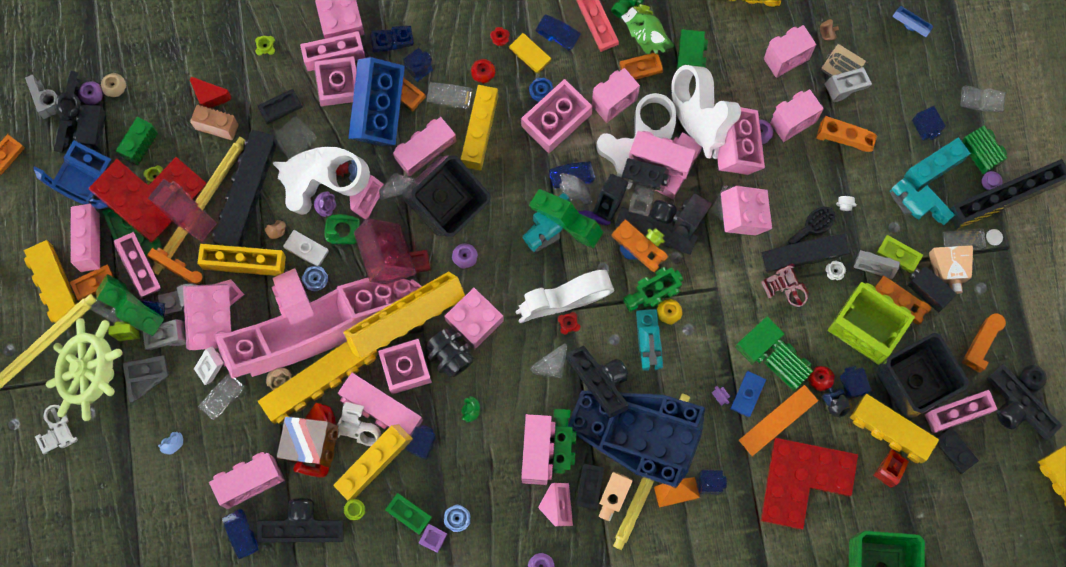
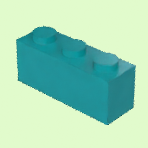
M958 137L911 167L904 177L920 190L965 161L971 153Z

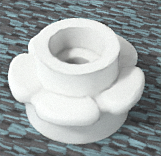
M840 196L836 203L842 211H852V207L857 205L855 198L850 196Z
M832 261L825 269L827 277L831 280H841L846 272L845 266L839 261Z

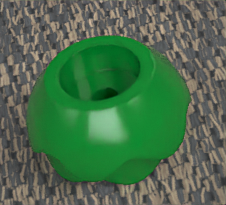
M469 396V398L464 399L465 405L461 409L463 414L461 419L467 423L476 420L480 411V403L474 397Z

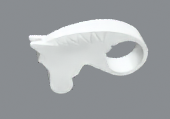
M684 65L676 71L672 80V100L676 114L690 137L703 147L706 158H711L712 155L714 159H717L719 147L726 144L725 139L728 130L740 118L741 108L738 103L719 101L714 107V81L711 72L705 67ZM695 75L696 90L691 98L689 83L692 76Z
M649 94L643 97L636 107L633 139L620 138L617 140L611 134H602L598 138L597 152L613 163L617 176H622L626 160L629 158V153L638 131H648L655 137L671 140L676 124V109L673 102L665 95ZM659 103L666 107L670 114L669 123L660 130H651L650 127L643 123L640 117V110L645 105ZM629 183V184H628V186H627V189H628V190L631 188L632 183Z
M337 147L315 148L299 153L287 162H273V165L279 169L278 180L282 182L286 189L285 203L287 208L301 215L307 214L312 206L311 197L315 194L319 184H324L343 195L352 196L360 193L367 186L370 177L369 167L363 159L345 149ZM355 160L358 168L355 180L346 187H339L336 180L338 166L347 161Z
M607 270L592 271L555 289L544 290V288H538L524 295L526 301L519 305L520 309L516 310V314H522L519 323H523L531 319L568 311L596 302L613 293L614 288Z

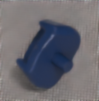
M833 387L829 388L830 393L823 394L822 398L830 406L832 400L839 399L842 394L845 395L844 390L840 388L833 390Z

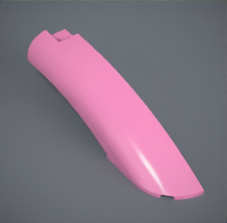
M379 274L337 286L336 290L310 302L314 312L313 316L293 325L290 324L288 318L284 319L281 315L253 326L217 336L223 365L227 367L231 378L248 373L253 377L313 357L345 343L347 339L343 331L422 286L412 279L409 281L401 278V275Z

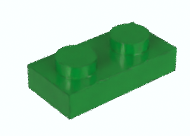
M398 493L385 509L386 512L419 535H421L432 519L431 516Z

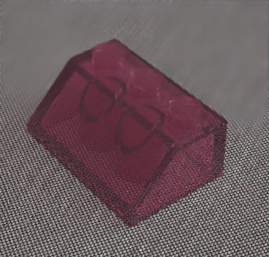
M366 218L354 232L369 281L389 284L415 275L416 270L400 224Z

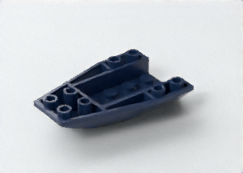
M581 391L568 424L569 427H572V431H576V436L638 476L674 488L680 484L689 471L702 435L704 407L666 395L620 393L629 405L628 410L610 418L590 391Z

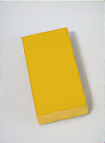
M524 33L509 46V49L537 74L551 62V58Z

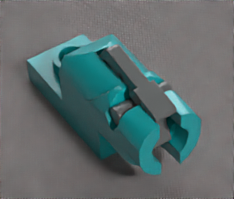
M903 178L890 190L891 196L904 214H912L918 220L931 211L933 218L945 225L955 216L928 185L918 192L916 186L906 178Z
M566 191L558 196L570 201V196ZM537 212L533 215V221L536 226L533 225L522 235L528 247L533 252H537L557 242L560 239L559 233L563 228Z
M657 309L636 311L642 370L649 371L650 365H655V370L662 369L663 359Z

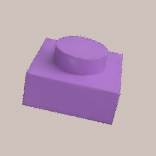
M428 524L419 544L438 553L447 533Z

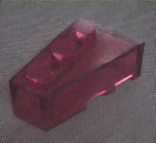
M163 179L148 199L173 223L202 242L217 223L198 207L199 204L191 199V196L182 190L183 188L175 181L170 183Z

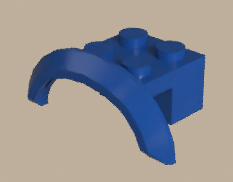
M73 140L64 156V163L54 179L43 170L34 166L37 178L58 193L80 204H91L95 209L108 207L103 201L92 199L94 194L89 190V187L111 165L110 158Z

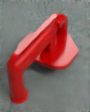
M315 403L305 419L326 421L336 425L332 409L324 404ZM297 462L293 468L294 472L319 478L325 477L329 470V467L315 464V467L304 465L303 462Z

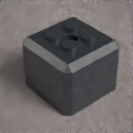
M449 155L438 157L403 190L402 198L436 236L454 237L490 202L491 194L457 156ZM440 190L446 194V199L443 202H439L436 199V194Z
M932 333L889 356L878 365L876 371L899 412L908 420H912L967 389L969 383L946 342L937 333ZM912 376H918L921 379L920 386H914L911 383Z

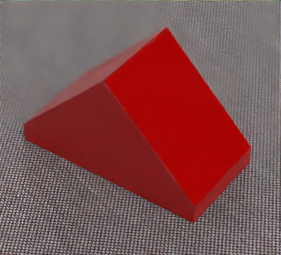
M194 77L190 78L197 99L204 108H213L231 100L232 97L227 89Z
M891 449L873 476L891 488L900 482L909 461Z

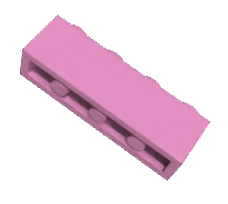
M354 373L350 374L338 392L342 403L349 402L364 406L361 415L367 419L369 416L376 419L375 424L384 430L391 425L399 424L412 437L423 421L421 416Z

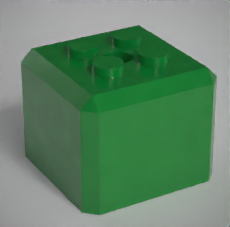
M860 532L849 539V567H875L877 563H883L885 567H925V540L916 534Z

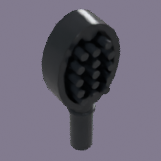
M819 207L812 211L805 221V227L788 240L789 245L800 242L805 237H808L809 234L816 236L828 231L835 221L836 215L834 210L830 207Z

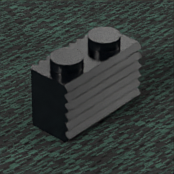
M610 174L603 188H601L593 213L607 221H611L621 205L629 184L628 181Z

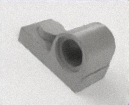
M864 67L831 76L825 83L833 102L841 101L851 93L869 88L872 85Z
M33 75L25 77L37 112L43 119L55 115V101L58 95L53 90H45L42 81L37 80ZM54 99L52 104L47 105L50 100Z
M184 284L177 287V291L158 295L162 316L165 317L184 312L183 286H194L196 284Z
M175 319L162 323L154 336L143 331L145 350H153L166 345H185V321Z

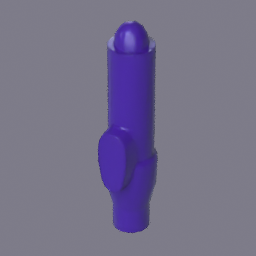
M578 211L579 214L595 220L598 224L609 225L611 221L595 215L592 211Z

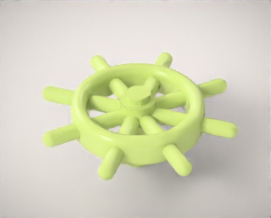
M78 318L76 320L77 335L72 337L64 346L60 343L54 344V350L59 353L55 366V378L48 380L46 387L53 388L56 386L58 393L64 399L57 412L59 417L62 418L66 415L72 403L81 405L82 419L89 421L91 419L90 404L95 402L103 392L108 396L114 395L115 391L108 383L114 377V370L112 369L113 360L122 355V350L115 349L111 351L108 342L104 339L110 325L109 321L103 320L94 335L85 333V321L83 318ZM91 343V345H90V347H89V349H88V351H87L86 345ZM80 387L81 394L77 395L76 393Z

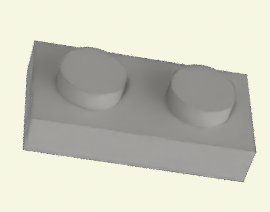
M860 250L853 268L893 279L899 269L900 262Z

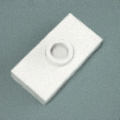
M293 230L283 246L284 249L316 267L322 264L329 252L327 248Z

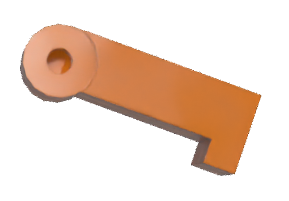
M825 116L820 122L816 139H827L855 147L861 151L872 152L877 135L867 129Z
M996 313L985 319L961 363L979 373L986 369L989 362L983 359L996 334L1006 324L1002 315Z

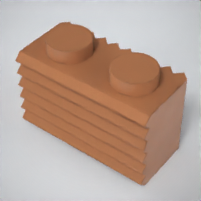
M196 105L190 122L195 130L229 140L234 139L238 128L234 115L230 116L226 112L222 113V111L211 110V108L200 107V105Z

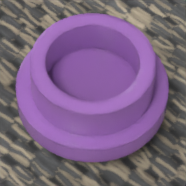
M990 171L982 177V185L986 190L995 188L1003 183L1002 177L997 172Z
M716 386L712 394L720 405L730 403L728 400L730 395L725 388Z

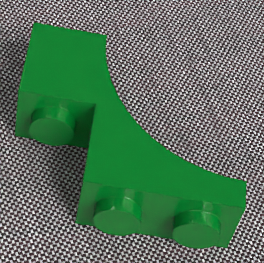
M539 189L529 204L532 210L546 216L564 228L577 242L593 249L604 233L595 220L579 214L572 202Z
M106 274L96 290L97 299L115 308L117 318L151 336H154L164 320L162 315L140 302L127 289L125 283Z

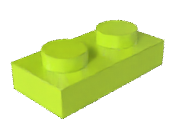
M886 235L876 252L879 256L900 262L899 267L911 274L915 271L923 254L889 235Z
M124 321L115 322V326H109L108 328L109 335L118 341L140 339L139 330Z

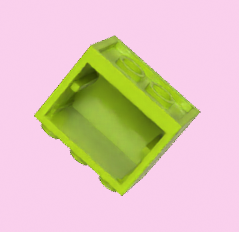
M861 282L827 331L879 365L890 356L915 316L906 307H900L893 303L894 300L891 297L878 293L873 285Z

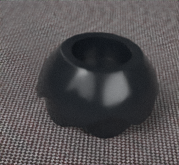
M1029 365L1021 372L1020 380L1028 390L1038 391L1046 384L1047 375L1041 367Z
M840 395L839 399L832 400L830 406L827 407L829 413L839 418L845 416L852 409V399L850 396Z

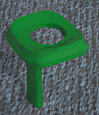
M343 214L331 215L327 218L325 226V239L331 244H356L358 242L360 233V221L358 218ZM340 223H347L351 228L350 234L346 237H339L335 227Z

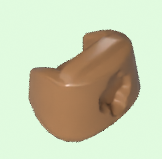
M829 19L821 23L820 31L824 40L836 39L834 31L839 30V27H833V20Z
M276 220L275 224L267 225L265 232L271 239L279 238L284 235L286 224L281 220Z

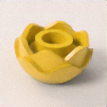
M663 300L657 307V316L660 321L672 325L681 319L682 307L676 300Z

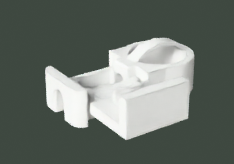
M345 402L342 417L337 424L339 426L338 438L340 435L349 436L357 439V443L372 446L379 439L381 431L379 427L372 423L358 420L361 417L364 406ZM369 431L374 434L375 438L367 437L363 432Z
M51 405L44 411V420L52 431L48 430V433L43 436L41 434L35 436L44 455L58 446L65 448L78 440L77 437L73 438L66 424L69 422L67 414L61 420L57 415L55 408L59 409V405ZM50 410L57 423H52L48 420L47 416Z

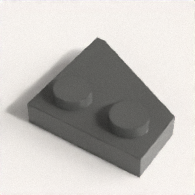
M166 355L123 363L130 403L138 400L169 376Z

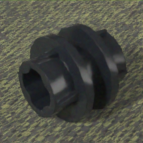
M445 328L434 335L428 341L426 347L430 352L428 359L431 362L436 360L441 362L437 367L438 372H445L450 378L466 370L473 363L474 359L470 353L472 346L470 344L462 346L459 342L462 340L463 335L461 332L455 334L451 328Z

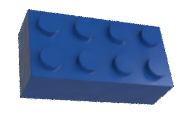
M372 57L358 59L348 139L379 146L396 144L404 65Z

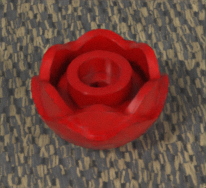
M487 59L475 61L471 67L472 78L480 83L489 82L495 76L494 64Z
M826 366L815 367L814 371L809 375V384L818 391L827 390L834 384L835 375Z

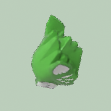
M633 7L622 16L631 36L636 38L638 44L647 54H650L651 51L658 54L659 50L664 53L665 50L675 46L667 37L657 17L639 13Z

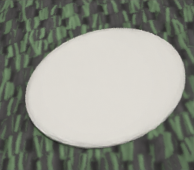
M992 229L987 232L986 239L991 245H999L1003 240V235L999 230Z

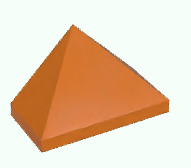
M695 477L684 478L676 488L665 484L654 487L659 508L700 498Z

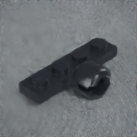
M71 70L65 93L60 94L55 101V111L60 116L53 151L60 153L63 147L68 146L69 135H66L67 128L71 129L73 118L80 110V101L74 94V91L79 90L81 80L77 79L78 72Z
M656 200L648 216L622 207L615 226L619 227L624 220H627L645 237L649 233V228L652 231L656 228L665 235L662 238L665 242L661 244L691 255L698 237L693 234L691 239L688 240L672 231V220L676 215L677 208L675 205L663 200Z
M585 346L566 353V359L610 418L628 410V403L615 387L627 381L628 371L621 360L614 359L604 365H600Z
M1004 364L999 366L987 378L1006 400L996 413L998 421L1004 427L1016 429L1026 420L1047 441L1063 426Z
M308 498L290 500L288 502V517L286 520L257 521V543L344 541V520L315 519L314 502Z

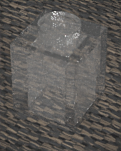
M636 185L629 212L649 216L655 189Z

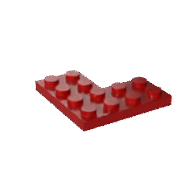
M177 157L149 185L116 159L89 187V190L149 242L153 243L203 190L207 183Z
M774 438L760 521L802 530L804 528L810 489L852 496L858 454Z

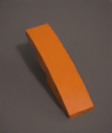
M806 385L802 386L740 438L739 442L751 456L755 455L819 400Z

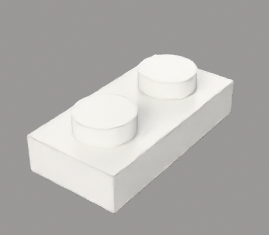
M212 346L205 349L194 370L204 385L213 381L224 364L221 355Z

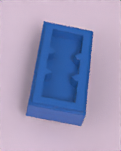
M902 6L893 15L895 19L904 23L908 30H915L925 37L928 36L933 28V25Z
M747 371L730 409L750 417L766 379Z

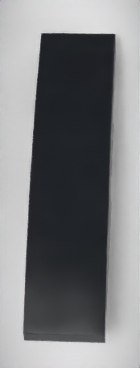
M845 234L764 251L762 252L766 272L769 273L782 267L784 268L789 264H794V267L805 264L819 263L848 255L850 251Z

